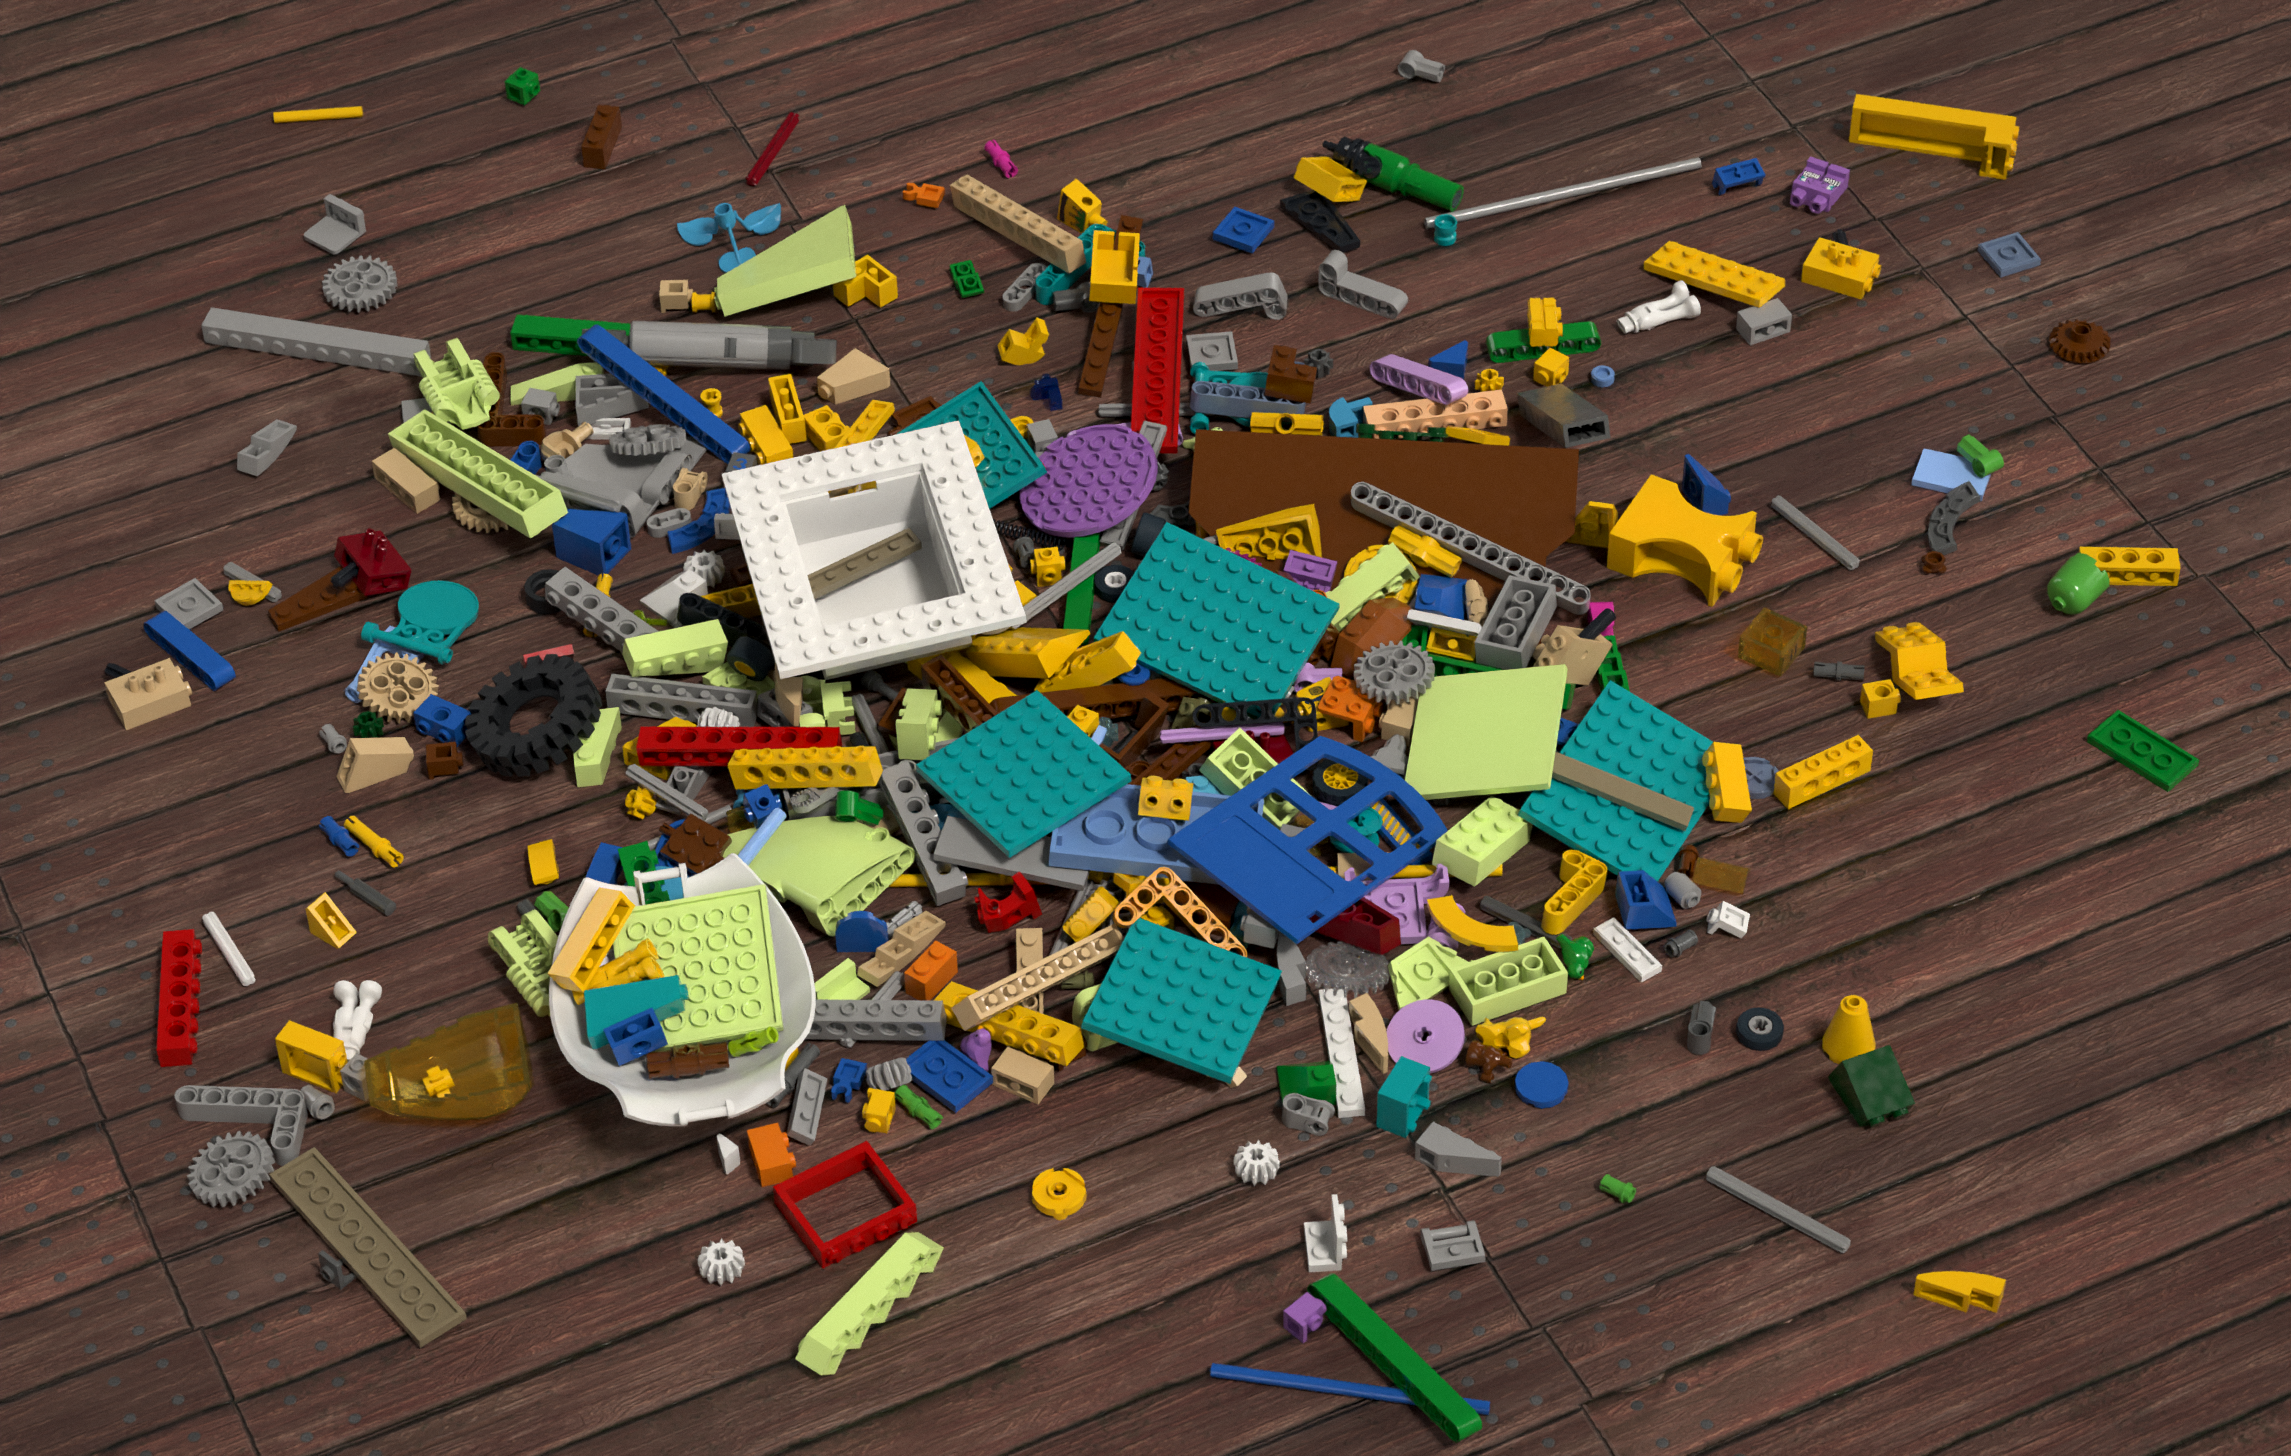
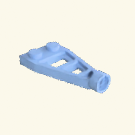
M389 626L385 630V632H390L393 629H395V627ZM376 639L355 679L345 688L346 696L354 703L362 701L358 698L359 691H357L358 677L362 672V667H367L369 660L375 663L376 656L381 658L385 651L394 655L397 652L399 657L402 658L405 654H408V660L411 661L417 657V663L426 654Z

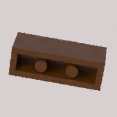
M609 105L597 106L581 146L584 167L606 169L622 129L620 107Z

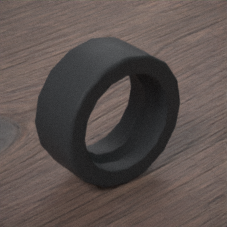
M541 570L533 573L527 579L524 585L526 602L533 611L541 614H554L562 611L558 607L552 606L545 597L535 594L538 590L545 588V583L557 574L558 570Z

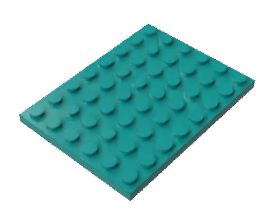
M1166 522L1094 636V642L1124 631L1141 652L1136 663L1219 703L1285 698L1338 612L1340 605L1325 596ZM1276 703L1272 707V713L1274 715L1280 707L1281 703ZM1251 705L1248 707L1247 715L1250 718L1258 719L1261 716L1262 711L1259 706Z
M1610 680L1560 753L1694 807L1686 831L1554 778L1551 779L1550 789L1534 790L1520 809L1518 816L1574 850H1578L1601 861L1607 866V870L1617 876L1620 871L1644 870L1658 882L1709 806L1710 794L1709 788L1706 786L1707 775L1705 766L1702 763V757L1713 741Z

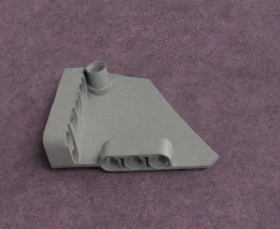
M692 436L686 437L687 443L684 446H680V448H674L673 451L665 453L656 452V454L648 453L647 455L640 456L613 453L610 450V445L584 444L566 459L561 455L548 457L544 462L546 472H542L540 476L619 500L622 503L620 512L627 514L630 538H633L659 504H666L672 497L673 484L676 482L681 469L687 468L688 471H691L707 448ZM563 498L567 509L605 511Z

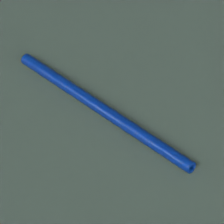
M1212 1363L1210 1376L1216 1378L1416 1405L1398 1388ZM1463 1398L1478 1414L1489 1415L1490 1401Z

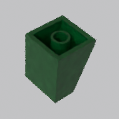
M1890 1045L1844 1060L1828 1076L1829 1081L1860 1127L1870 1125V1128L1885 1123L1886 1118L1893 1116L1896 1120L1909 1114L1908 1110L1915 1104Z

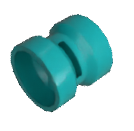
M1449 214L1437 216L1434 220V241L1441 246L1454 244L1457 237L1455 231L1457 219Z

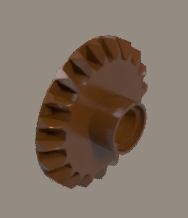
M2075 319L2074 322L2066 320L2065 323H2059L2057 327H2053L2049 343L2052 350L2059 357L2067 361L2091 363L2107 355L2110 350L2111 338L2108 337V331H2103V327L2096 326L2095 322L2087 323L2086 319L2084 321Z

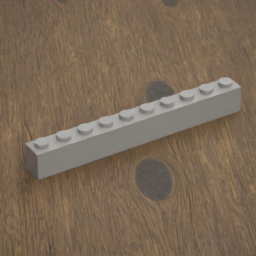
M211 308L201 325L205 343L416 376L422 375L415 365L413 353L425 350L431 359L429 341L218 308Z

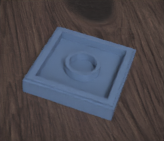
M2018 232L1978 244V252L2000 278L2039 266L2041 263V258Z

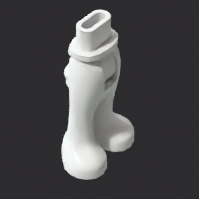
M1681 280L1673 285L1672 294L1669 297L1639 305L1630 312H1625L1624 317L1617 319V324L1624 333L1631 331L1637 333L1639 329L1649 331L1669 321L1681 318L1691 319L1699 316L1701 308L1698 299L1694 295L1689 296L1687 285Z

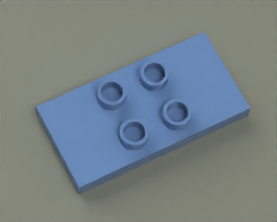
M1126 784L1052 831L1049 866L1149 877L1160 867H1167L1183 882L1218 884L1168 845L1167 841L1171 836L1231 796L1193 791L1189 821L1138 815L1141 786ZM1264 799L1250 807L1261 816L1263 814ZM1158 874L1156 878H1168L1165 874Z

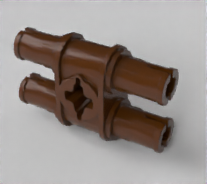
M697 1042L696 1045H684L681 1047L674 1045L670 1047V1050L647 1054L649 1079L672 1075L674 1078L679 1079V1076L703 1075L708 1070L730 1068L727 1042L703 1045Z

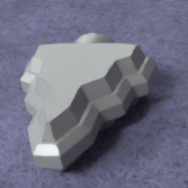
M1395 734L1385 742L1383 748L1375 750L1370 757L1382 763L1405 780L1409 759L1405 755L1406 743L1404 736Z

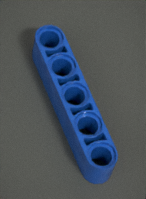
M162 611L143 624L144 630L151 640L211 690L216 691L235 679L236 674L230 663L167 611Z

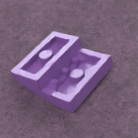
M1290 550L1284 572L1289 573L1299 585L1312 591L1322 590L1326 593L1331 590L1337 561Z

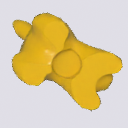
M1514 1017L1499 1023H1492L1488 1018H1485L1484 1023L1478 1024L1475 1028L1476 1037L1484 1045L1506 1048L1509 1051L1510 1057L1515 1059L1521 1058L1530 1051L1531 1030L1540 1027L1546 1021V1018L1539 1017L1527 1021L1523 1018Z

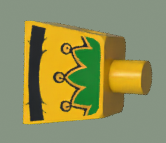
M1075 179L1061 189L1057 219L1081 234L1091 225L1102 224L1107 226L1108 223L1106 219L1100 216L1101 201L1079 180Z

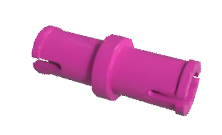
M996 140L988 141L984 149L992 157L994 165L1000 167L1007 178H1010V176L1011 178L1014 177L1018 172V168L1010 160V155L1007 151L1001 149Z

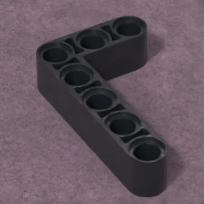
M1308 697L1202 704L1195 708L1192 716L1193 721L1200 727L1294 721L1296 752L1318 738L1316 706L1313 700ZM1302 701H1307L1312 706L1311 713L1306 716L1299 714L1297 711V706ZM1276 703H1282L1286 706L1287 712L1283 717H1276L1272 713V707ZM1257 705L1261 708L1262 713L1258 719L1249 718L1247 715L1249 706ZM1229 706L1236 710L1234 720L1227 721L1222 717V711L1225 707ZM1205 708L1211 712L1209 722L1202 723L1198 720L1197 713L1200 709ZM1304 726L1312 728L1314 732L1312 739L1308 741L1302 740L1299 736V730ZM1319 761L1311 765L1306 770L1314 769L1318 765Z

